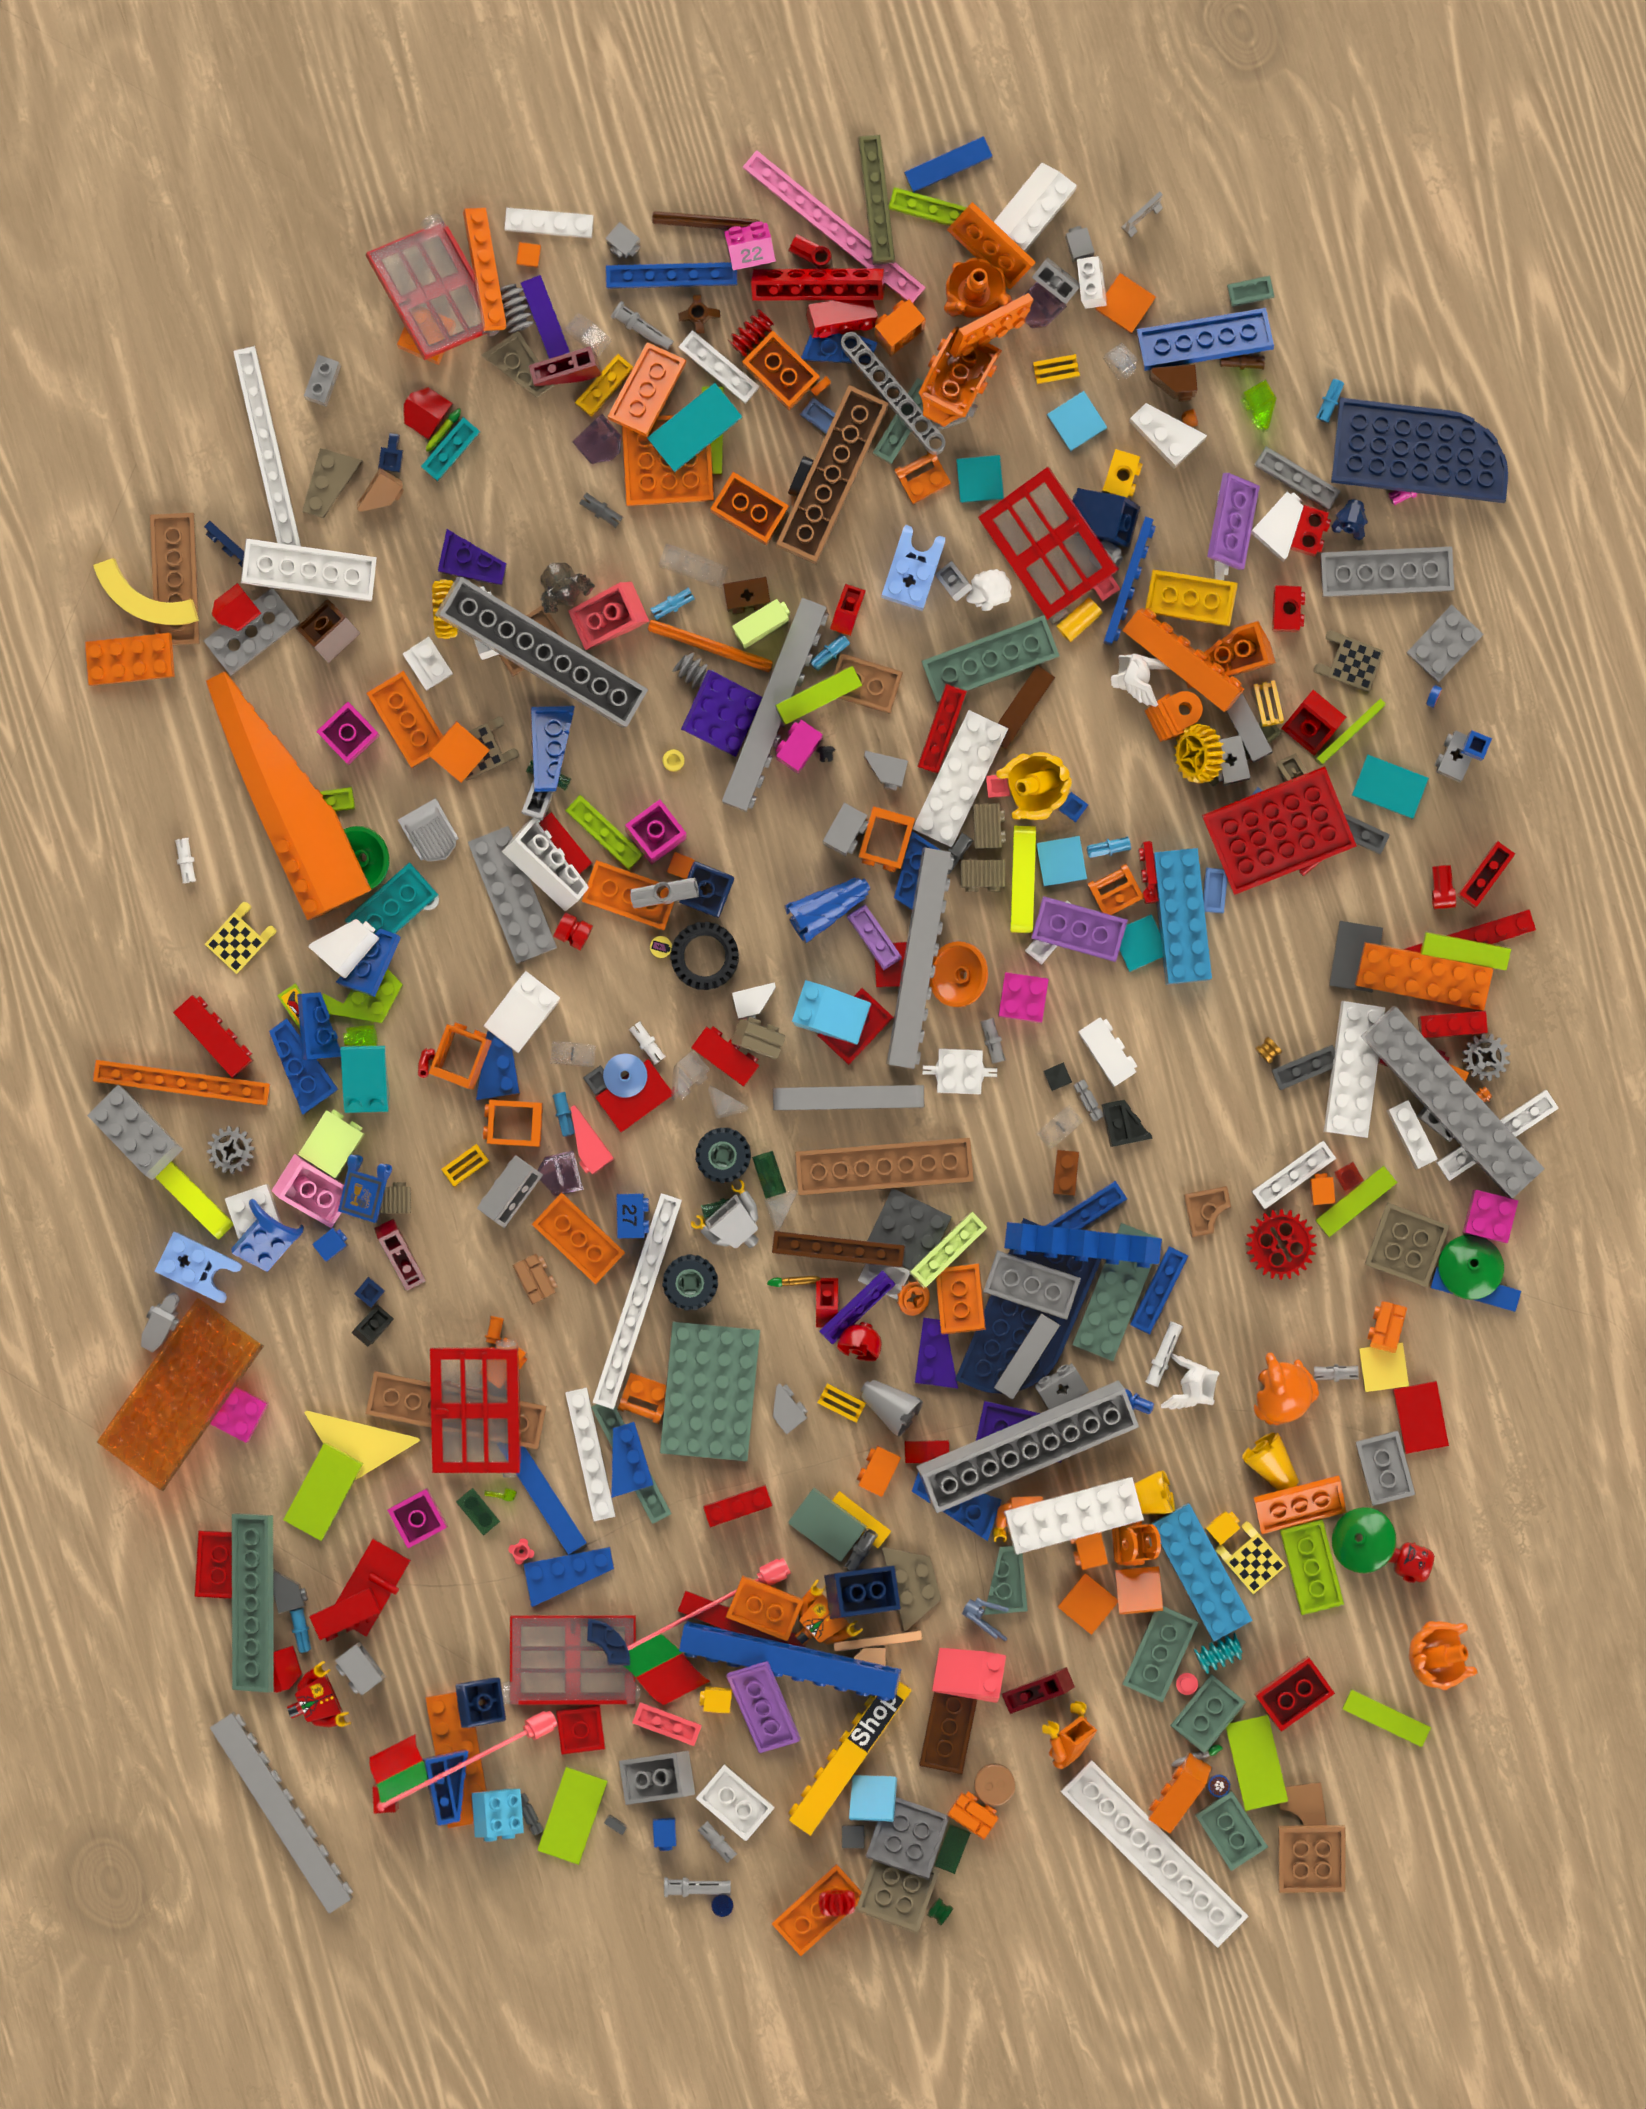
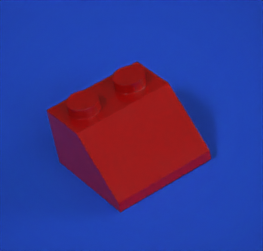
M1312 690L1281 729L1315 756L1347 717L1315 690Z

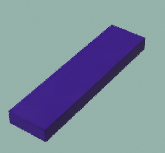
M541 275L520 282L549 359L570 353Z
M882 1270L819 1332L833 1345L845 1329L854 1325L896 1283Z

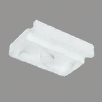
M430 637L402 653L426 691L453 674Z
M866 1264L858 1281L868 1285L883 1270L896 1283L886 1295L897 1300V1294L901 1292V1286L905 1285L910 1271L905 1268Z

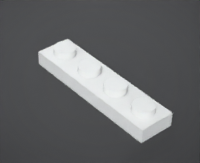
M506 208L505 231L592 238L594 216Z
M693 330L680 344L679 349L743 403L746 404L759 389V385Z
M1322 1141L1251 1192L1261 1206L1266 1209L1331 1163L1336 1157L1326 1143Z

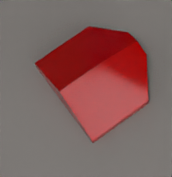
M429 387L413 392L404 402V424L429 440L453 403Z
M238 583L214 601L212 616L219 624L232 628L235 631H240L261 614L260 610Z
M294 1645L274 1651V1692L279 1693L290 1689L302 1675Z

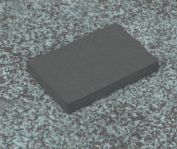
M1339 921L1329 986L1373 993V989L1356 986L1355 982L1364 942L1381 945L1382 927Z

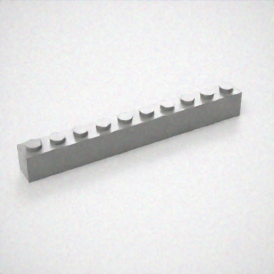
M805 598L801 599L722 803L747 812L748 808H753L757 798L754 796L756 787L761 788L765 778L762 772L764 767L769 768L773 758L769 754L772 747L777 748L781 738L778 735L780 727H785L775 705L795 695L796 686L801 687L805 677L802 674L804 666L809 667L813 654H810L812 645L817 646L821 636L818 630L820 625L825 626L829 616L826 613L827 607Z
M931 848L922 849L886 1063L888 1065L915 1069V1064L919 1065L921 1052L918 1051V1045L924 1039V1030H921L922 1022L927 1020L928 1008H925L926 999L930 1000L932 987H929V980L935 974V965H932L933 957L938 955L939 944L936 943L937 934L941 935L943 922H940V915L946 909V900H943L944 892L949 890L950 879L947 878L948 870H952L954 857H951V852Z
M233 1712L211 1726L210 1729L321 1903L330 1914L353 1898L351 1895L353 1890L347 1881L343 1882L340 1878L341 1871L336 1863L331 1864L327 1856L330 1854L323 1844L319 1845L315 1839L318 1835L311 1825H306L303 1820L306 1817L301 1808H296L292 1803L294 1798L287 1788L283 1789L280 1781L282 1779L276 1770L272 1771L268 1763L270 1760L265 1752L258 1750L256 1746L258 1741L252 1732L248 1734L244 1728L246 1723L243 1717Z

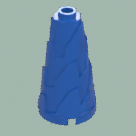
M854 877L842 884L815 892L797 901L789 902L784 905L787 915L789 913L793 915L789 920L801 940L808 943L816 935L835 923L837 919L845 915L852 907L865 900L866 896L869 895L868 891L871 889L865 879L861 880Z

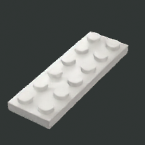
M246 539L241 583L371 602L377 557Z
M968 710L914 824V830L953 847L1008 728Z
M1341 1001L1324 1132L1368 1138L1379 1056L1362 1039L1361 1035L1385 1014V1007Z
M1133 1477L1004 1511L1015 1554L1144 1520Z

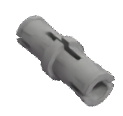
M994 1018L981 1021L986 1039L984 1042L988 1046L992 1064L1006 1060L1000 1043L1002 1039L1001 1036H998Z
M1334 1364V1366L1328 1367L1314 1366L1315 1381L1334 1380V1382H1339V1380L1344 1379L1359 1380L1358 1365L1338 1366V1364Z
M709 1821L697 1830L711 1844L710 1848L712 1850L715 1849L726 1863L737 1855L724 1840L725 1837L723 1835L720 1836Z

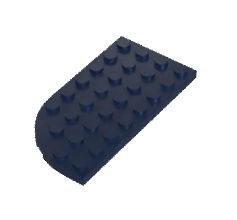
M1340 397L1331 483L1505 503L1508 486V465L1506 456L1503 454L1494 434L1466 414L1450 410Z
M1025 1218L1021 1222L1022 1224L1039 1225ZM1010 1249L1008 1253L1010 1255L1081 1278L1068 1318L1066 1320L990 1295L984 1309L986 1330L975 1331L955 1380L984 1392L1003 1394L994 1387L1041 1313L1060 1326L1019 1391L1033 1386L1053 1369L1062 1354L1101 1259L1088 1257V1262L1077 1261L1075 1256L1057 1254V1258L1044 1257L1042 1252L1026 1251V1255L1013 1254V1249Z

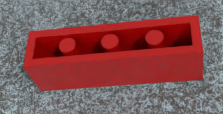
M191 995L173 1013L232 1078H235L253 1061L250 1057L252 1052L244 1044L240 1046L235 1041L238 1037L230 1028L227 1030L221 1025L223 1020L215 1012L211 1014L206 1009L208 1004L201 996L196 998L194 995Z

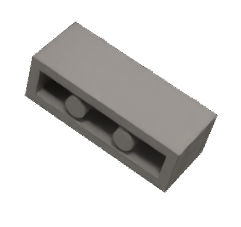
M515 1155L509 1161L500 1177L495 1180L487 1195L482 1198L477 1209L505 1228L543 1174Z

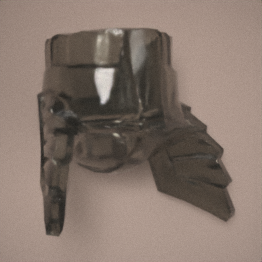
M552 563L548 565L540 577V583L545 591L540 599L544 612L546 614L558 612L557 605L570 607L575 605L576 598L580 592L587 596L595 585L590 582L591 580L585 574H575L567 563Z

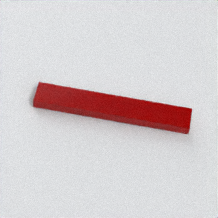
M685 1591L678 1612L689 1615L713 1601ZM717 1604L693 1617L725 1630L806 1647V1644L803 1646L795 1637L796 1633L791 1632L788 1641L726 1618L729 1607L722 1604Z

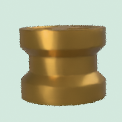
M1268 1036L1264 1039L1262 1045H1258L1255 1048L1259 1055L1269 1064L1273 1062V1058L1276 1055L1282 1053V1050Z

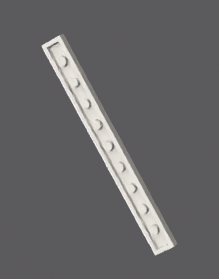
M253 346L235 350L233 352L277 543L301 546L256 348Z
M662 1193L660 1195L594 1396L593 1403L611 1409L615 1407L682 1202L680 1199Z

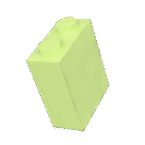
M778 599L732 626L733 632L745 650L789 623L788 616H790V611L784 602L779 603Z
M333 1109L332 1112L325 1111L298 1155L332 1177L338 1178L348 1162L349 1155L353 1154L365 1134L361 1132L363 1127L353 1121L348 1124L342 1120L344 1115Z

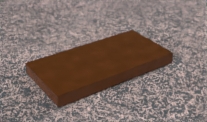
M934 1692L919 1766L963 1774L977 1699Z

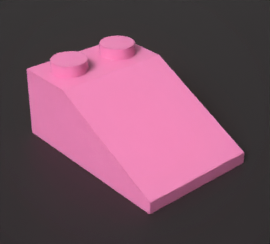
M294 1154L271 1191L281 1200L330 1228L333 1227L341 1212H338L344 1184L317 1166Z

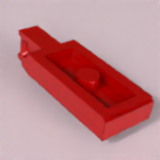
M1145 841L1142 843L1141 848H1138L1139 861H1143L1144 870H1141L1142 883H1146V889L1143 891L1142 896L1145 904L1158 903L1153 846L1151 841Z

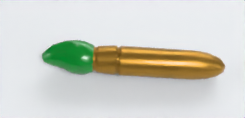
M799 1276L783 1279L776 1277L770 1279L767 1285L781 1287L816 1284L821 1278L819 1276Z

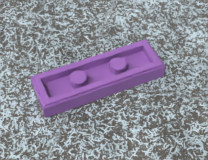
M866 904L847 916L883 971L902 959V956Z

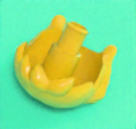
M1035 752L1030 755L1019 754L1007 763L1004 768L996 772L998 778H1007L1009 790L1014 803L1018 807V809L1012 812V818L1015 820L1047 819L1053 810L1062 806L1066 801L1072 785L1069 770L1063 765L1061 758L1046 752Z

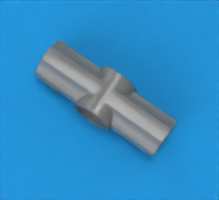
M689 878L668 883L659 882L656 885L631 889L630 896L633 908H641L699 897V889L696 878ZM664 888H668V896L666 898H661V891Z

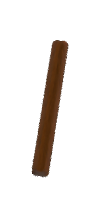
M654 211L652 214L653 224L729 230V228L735 226L743 228L750 226L754 222H760L758 219Z

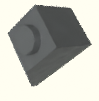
M273 1569V1595L278 1613L306 1606L305 1601L308 1600L306 1589L301 1588L298 1582Z

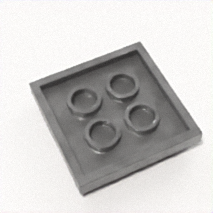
M896 1797L894 1822H877L866 1858L928 1880L950 1816Z

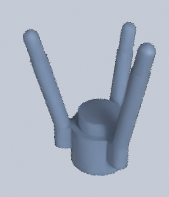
M977 1598L976 1601L970 1599L962 1615L975 1622L993 1638L999 1637L1003 1641H1007V1637L981 1619L985 1611L982 1606L1008 1612L1009 1609L983 1601L980 1598Z

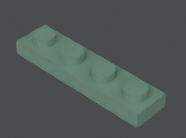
M917 378L908 395L923 411L922 398L918 392L924 381ZM905 405L901 408V412L904 415H911L913 408ZM896 414L873 451L874 455L891 465L911 433Z

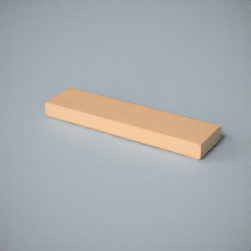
M921 1630L850 1639L834 1643V1649L837 1652L918 1641L922 1639Z

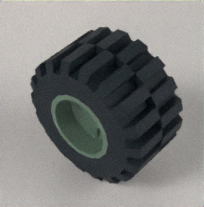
M721 1127L709 1131L700 1139L695 1151V1159L699 1170L706 1178L714 1182L725 1183L734 1181L745 1173L750 1164V1145L740 1132L731 1128Z
M687 1254L678 1257L670 1263L664 1273L662 1284L665 1296L668 1297L670 1303H673L679 1309L682 1308L689 1311L698 1310L706 1306L713 1299L718 1288V1275L714 1266L707 1259L699 1255Z

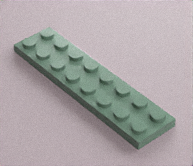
M232 1514V1690L274 1692L273 1515Z

